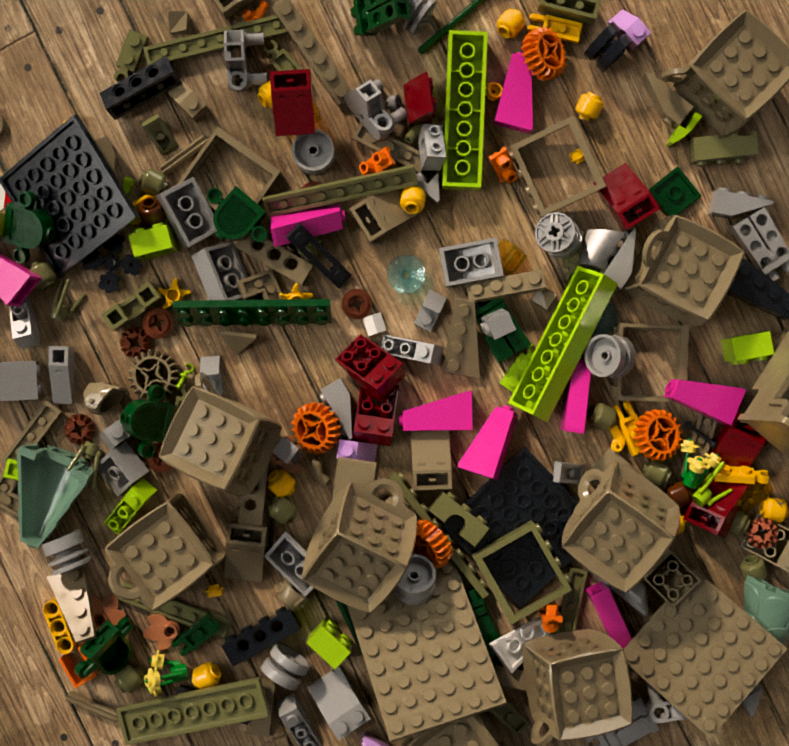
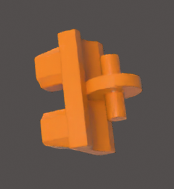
M505 146L499 152H495L488 157L501 184L505 181L510 184L518 178L517 171Z
M384 147L372 154V157L366 162L363 161L359 164L362 175L390 170L396 163L390 155V148Z
M555 600L545 605L543 609H539V616L542 620L544 631L547 633L557 631L559 622H563V616L558 611V604L555 603Z

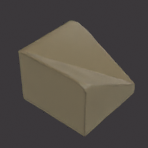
M169 10V33L189 34L190 15L188 11Z
M546 288V290L535 292L530 302L547 311L557 294Z

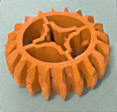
M540 27L531 30L522 41L523 46L521 47V50L524 52L521 56L525 59L524 63L528 66L527 70H531L532 76H536L538 80L554 79L564 72L566 67L565 62L568 59L565 57L567 52L563 48L564 44L561 43V38L557 37V33L552 32L551 28Z
M317 402L307 403L299 408L298 412L293 415L295 419L291 422L295 426L291 430L296 433L293 438H298L299 440L297 445L302 444V450L308 449L309 453L315 452V454L326 453L334 448L335 444L339 441L338 437L342 434L338 431L341 428V425L337 424L340 418L334 417L335 411L330 412V406L325 407L324 403L318 404Z
M653 409L646 411L644 415L638 417L639 421L634 423L637 428H634L632 431L636 433L633 439L637 440V443L634 446L640 447L639 453H644V457L650 458L652 461H664L677 454L676 449L681 448L678 442L683 441L680 438V434L683 432L679 431L678 428L681 424H676L677 418L672 417V413Z
M426 519L417 521L414 554L428 558L433 563L434 568L439 569L449 562L453 555V548L450 546L451 542L447 539L448 536L444 535L443 530H440L438 525L435 526L433 522H428Z

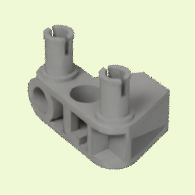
M244 30L224 31V54L229 90H248L250 85H264L267 83V73L249 74L247 72L246 60L247 46L264 45V33L246 34ZM241 45L242 57H233V51L229 52V46ZM236 75H239L240 78H243V82L240 83V86H237V84L233 82V79L236 78Z
M370 79L346 93L344 99L349 109L376 140H384L389 136V133L395 130V125L406 119L408 115L402 107L388 115L383 106L381 92L384 88L383 83L379 79L373 82Z
M646 682L649 693L646 711L649 715L650 723L658 724L687 719L665 698H661V694ZM659 707L662 710L656 715L654 710Z

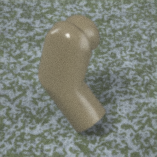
M318 456L311 462V474L324 486L330 478L322 472V465L325 462L322 457Z

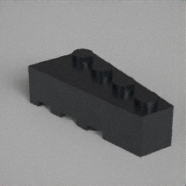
M743 257L739 270L726 295L735 297L781 320H789V293Z

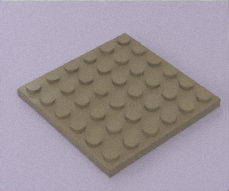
M693 568L691 571L701 582L674 608L664 601L624 647V653L629 667L711 739L785 653L787 648Z

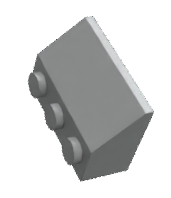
M194 177L155 196L162 205L165 216L183 248L190 247L217 232L213 221L214 214Z
M233 241L204 248L192 255L209 300L243 299L236 282L248 278Z
M285 532L264 557L306 597L314 589V587L302 579L307 552Z

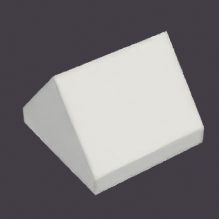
M381 312L363 318L368 336L387 331Z

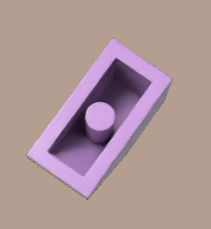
M623 9L607 22L608 25L615 22L620 27L619 37L622 34H627L633 40L628 46L631 51H634L652 33L638 17Z
M339 439L336 459L343 457L375 462L378 444Z

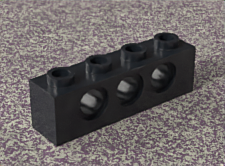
M164 56L99 94L107 112L114 120H117L181 84V80L174 65L167 56Z
M283 606L275 611V615L271 617L266 615L259 619V623L255 626L250 624L241 630L242 633L238 635L234 633L226 637L222 648L231 665L235 666L301 630L302 625L295 612ZM280 621L283 624V628L276 629L273 626V622ZM262 630L266 633V637L259 638L256 632ZM240 640H247L249 646L242 647Z

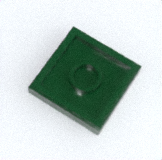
M678 166L648 189L666 216L680 214L701 197V194Z

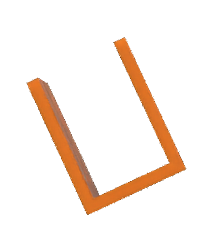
M84 642L83 644H81V645L78 647V650H79L86 642ZM80 652L84 661H86L87 658ZM64 654L58 659L74 688L95 678L101 672L96 668L88 677L81 679L74 672L76 666L69 654Z

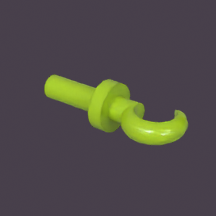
M185 364L186 367L189 366L192 369L180 373V380L176 385L177 389L181 388L184 380H188V374L194 372L192 364Z

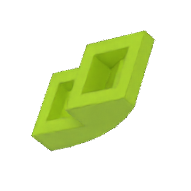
M695 112L689 118L685 127L677 126L665 146L670 147L685 137L696 126L702 116Z

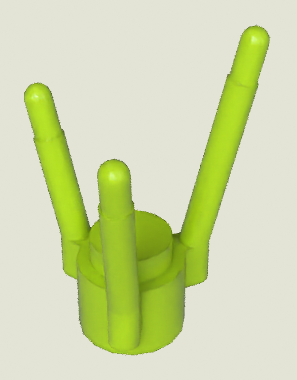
M724 461L719 464L714 472L709 473L699 489L692 495L693 501L700 507L705 505L710 507L714 502L733 491L728 489L711 498L712 492L707 488L724 466Z

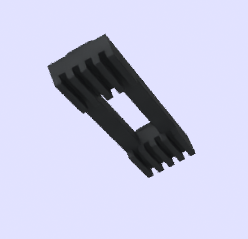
M298 222V225H295V228L285 237L339 289L352 274ZM309 242L333 264L330 270H327L305 248Z

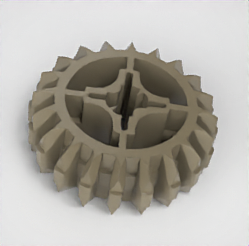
M148 350L147 355L145 352H141V358L138 356L134 357L137 364L131 362L130 366L134 367V370H128V373H132L133 377H128L127 379L128 381H134L130 388L137 387L134 391L135 394L142 392L140 398L144 399L147 396V399H149L147 395L148 389L156 382L165 384V392L173 394V390L170 387L176 388L177 384L173 382L180 380L179 377H175V374L180 373V370L173 369L178 364L177 362L170 363L173 360L172 356L166 359L167 352H163L160 356V350H155L154 354L152 350ZM149 360H158L151 369L143 367ZM163 364L168 370V379L162 374ZM140 372L146 377L145 387L140 381ZM148 372H155V375L160 379L153 378L152 381V375Z

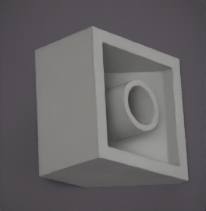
M126 441L111 450L98 464L99 474L117 497L149 472L145 463L139 459L134 449Z

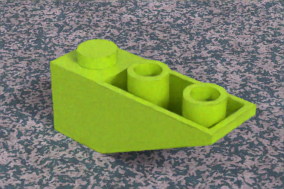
M142 478L131 487L104 523L119 535L151 499L157 489Z

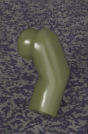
M423 124L413 126L406 134L404 140L408 144H411L419 137Z

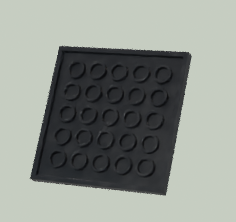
M78 114L72 115L0 177V184L12 203L19 202L18 195L21 192L32 191L36 196L34 206L45 210L52 217L56 232L55 237L48 245L39 248L58 278L63 277L140 217Z
M523 446L501 467L498 480L490 478L465 502L472 509L471 513L474 516L480 515L488 521L486 525L489 527V530L474 547L459 535V531L464 525V519L460 515H451L442 524V527L472 557L471 554L532 520L534 524L538 523L543 531L541 536L544 541H549L553 548L550 552L553 558L558 557L563 566L560 568L562 570L574 559L562 547V535L578 502L560 483L553 482L554 476ZM532 531L483 558L496 583L520 608L524 607L556 576Z

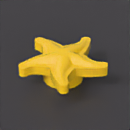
M174 278L169 289L158 288L166 298V302L162 306L163 309L172 306L173 301H183L185 295L192 293L190 290L180 289L177 278Z
M295 283L291 293H280L279 296L281 299L312 298L313 294L311 292L301 293L298 290V283Z

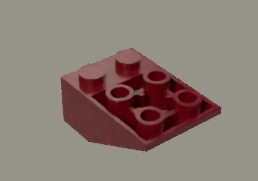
M310 69L270 71L276 137L315 134Z
M428 72L422 73L403 85L409 127L424 123L431 124L432 118L435 117L437 107L436 99L432 97L434 89L433 79L428 77Z
M626 163L603 177L607 188L598 191L623 232L660 209L650 191Z
M361 334L335 359L367 393L379 401L406 376L404 365L401 361Z
M396 385L381 401L360 387L352 441L385 446L391 445L399 385Z
M737 411L732 425H723L716 440L717 447L713 448L711 452L718 453L719 457L722 458L720 462L724 461L726 465L750 467L764 446L766 439L749 424L741 423L737 420L739 415L742 414Z
M713 479L707 487L712 492L711 498L728 489L733 491L714 502L710 507L707 505L700 507L692 500L683 520L725 539L749 486L744 483L716 482Z

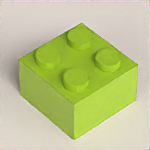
M164 223L154 224L151 229L147 230L145 228H138L133 230L132 234H128L133 255L139 260L144 261L179 251L173 229L168 225H164Z
M770 331L721 339L725 362H731L732 365L749 363V359L750 361L767 360L768 355L774 354Z
M323 618L310 632L306 643L331 667L336 669L351 653L352 643L350 641L352 639L345 632H339L336 629L337 625L332 620Z

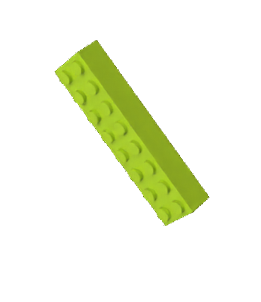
M449 30L444 116L446 159L442 166L441 189L480 191L488 32Z
M577 266L508 402L509 404L548 422L618 283L605 274Z

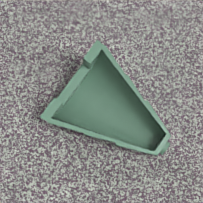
M38 444L19 446L17 453L20 507L18 508L21 542L26 543L31 548L38 549L59 526L63 516L75 503V499L89 483L92 476L93 468L88 467L89 462L84 458L80 457L72 469L67 471L68 466L76 456L75 453L53 446L39 448Z
M747 575L744 585L743 611L785 646L789 642V590L775 587L763 579Z

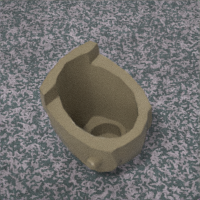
M89 383L83 394L84 405L90 413L106 415L117 406L124 396L129 397L130 393L123 387L109 383Z
M285 578L283 582L278 584L279 589L276 596L287 608L294 611L300 607L304 608L317 589L314 588L304 597Z

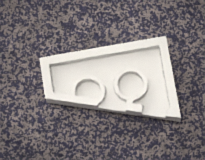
M536 618L488 644L507 671L513 673L523 663V644L548 636L551 633L544 631L542 620Z

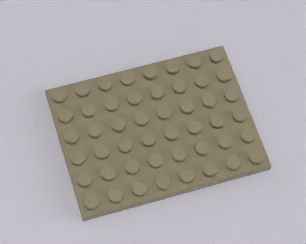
M452 558L446 565L439 569L435 568V589L431 598L423 604L407 605L401 602L392 591L371 613L348 606L390 743L504 706L507 703L458 569Z

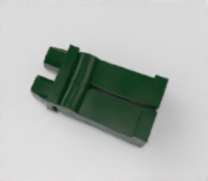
M354 0V6L350 9L351 16L356 18L357 25L354 27V34L356 36H375L384 28L402 20L412 19L409 1Z
M503 298L488 300V303L483 306L480 302L475 303L476 324L497 363H501L513 356L514 353H518L531 345V342L525 336L504 303ZM502 308L509 312L516 330L504 335L506 340L503 336L494 340L483 333L480 326L483 323L481 317Z
M472 587L466 590V594L489 656L493 657L496 654L488 643L500 637L484 605L483 598Z

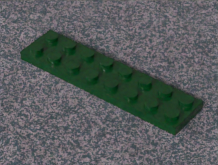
M330 299L173 301V310L179 325L191 327L192 325H202L205 327L211 325L249 326L250 324H259L261 326H268L269 324L281 326L288 324L326 325L327 323H332Z

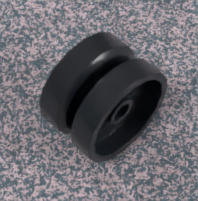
M615 22L610 23L583 54L590 61L595 60L602 54L596 63V67L602 73L625 53V49L633 41L627 34H622L616 41L614 40L620 32V27Z

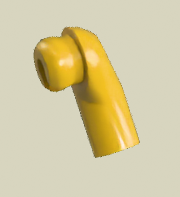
M615 424L614 427L609 429L613 436L611 449L613 452L619 453L624 448L625 439L618 425Z

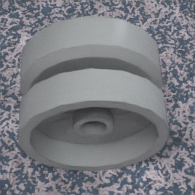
M315 129V134L297 135L291 150L293 159L299 169L310 175H319L328 171L334 163L336 154L332 139L321 129ZM315 149L317 152L312 154L311 150Z
M597 335L590 340L585 350L587 368L598 377H623L632 370L636 360V351L633 344L628 338L621 335Z
M412 554L407 570L393 590L395 596L401 602L407 605H420L431 598L435 589L436 570L433 563L422 555Z
M275 643L270 651L272 657L265 659L261 670L278 685L292 691L296 690L302 680L300 676L306 675L311 664L304 656L291 647Z

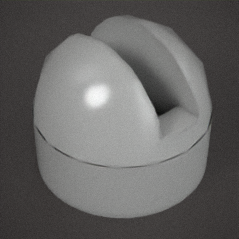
M398 94L387 98L386 102L389 104L387 106L389 110L396 111L402 107V100Z

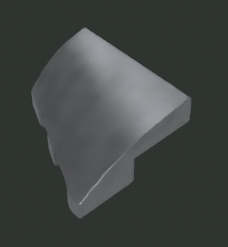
M587 229L579 264L583 268L590 270H604L610 257L617 251L615 247L621 239L625 240L627 234L614 230Z

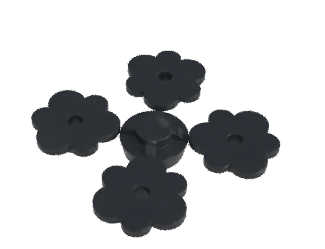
M118 234L103 245L111 253L104 260L100 257V253L95 251L82 261L85 270H97L98 266L102 264L109 270L105 275L102 274L100 276L101 281L98 284L99 288L105 290L106 293H111L112 290H119L120 285L118 282L120 278L115 276L113 271L117 270L120 266L124 268L125 274L130 273L133 276L138 275L139 269L143 267V264L134 255L127 254L125 259L121 261L115 255L118 250L124 248L123 243L125 242L124 236Z

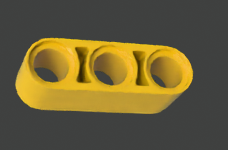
M56 597L44 604L43 613L58 652L68 654L78 644L74 640ZM51 603L57 606V612L51 609ZM58 621L64 624V629H60L57 626ZM65 639L70 641L71 647L65 646Z

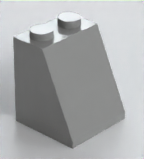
M36 361L0 362V401L38 399V395H41V385L37 384V376H40V366L36 365Z

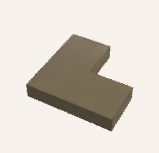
M273 269L236 282L243 300L260 294L263 300H282L279 296L282 291Z
M4 468L0 475V508L18 517V508H20L19 495L15 490L18 487L19 481L3 478Z

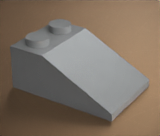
M497 237L442 247L438 250L445 288L504 276Z
M340 666L332 669L307 687L338 740H341L371 719L370 709Z

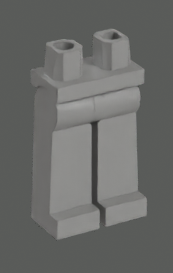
M765 207L756 210L728 228V231L731 235L735 236L752 264L770 279L775 281L779 278L775 270L779 266L783 273L789 272V250Z
M635 693L632 695L633 719L630 726L585 739L588 743L598 739L600 743L595 746H626L648 733H655L660 729L657 724L650 723L646 706L641 697Z

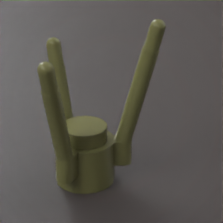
M60 278L50 316L65 322L66 318L71 319L73 312L86 297V294L83 293L68 311L69 307L63 303L71 280L67 279L60 297L63 278Z
M86 441L84 445H81L79 452L71 461L67 471L72 469L81 455L85 460L87 458L93 460L95 457L90 488L93 491L96 483L99 458L102 452L99 451L100 446Z

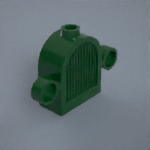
M235 186L225 199L223 198V193L218 188H211L207 192L208 201L214 205L219 204L214 213L213 221L217 230L215 235L223 242L226 239L241 241L251 233L252 238L258 243L267 240V230L258 225L268 213L241 189Z
M32 191L21 192L18 195L19 202L6 203L2 241L18 246L12 253L14 261L18 264L28 262L30 259L29 250L48 245L56 233L53 219L49 213L34 206L36 196Z
M156 384L148 389V400L137 399L130 402L120 415V422L124 431L128 435L141 440L138 453L144 458H151L155 454L156 449L152 441H164L175 411L174 404L161 401L165 397L166 392L164 387Z
M123 617L119 620L116 627L107 620L96 631L97 638L87 641L79 649L87 660L81 661L76 665L74 669L75 674L84 679L96 668L105 675H113L122 670L132 655V645L126 636L133 630L134 622L128 617Z

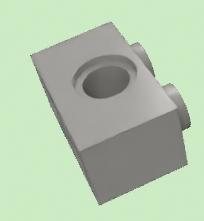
M423 124L418 137L421 169L440 171L446 159L442 125Z
M502 308L481 317L483 323L480 326L483 333L494 340L516 330L509 312Z

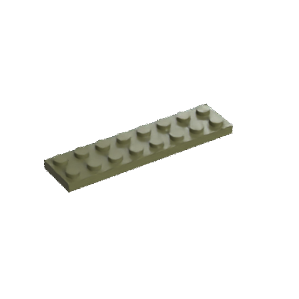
M261 677L131 703L116 708L125 745L265 718L271 714Z

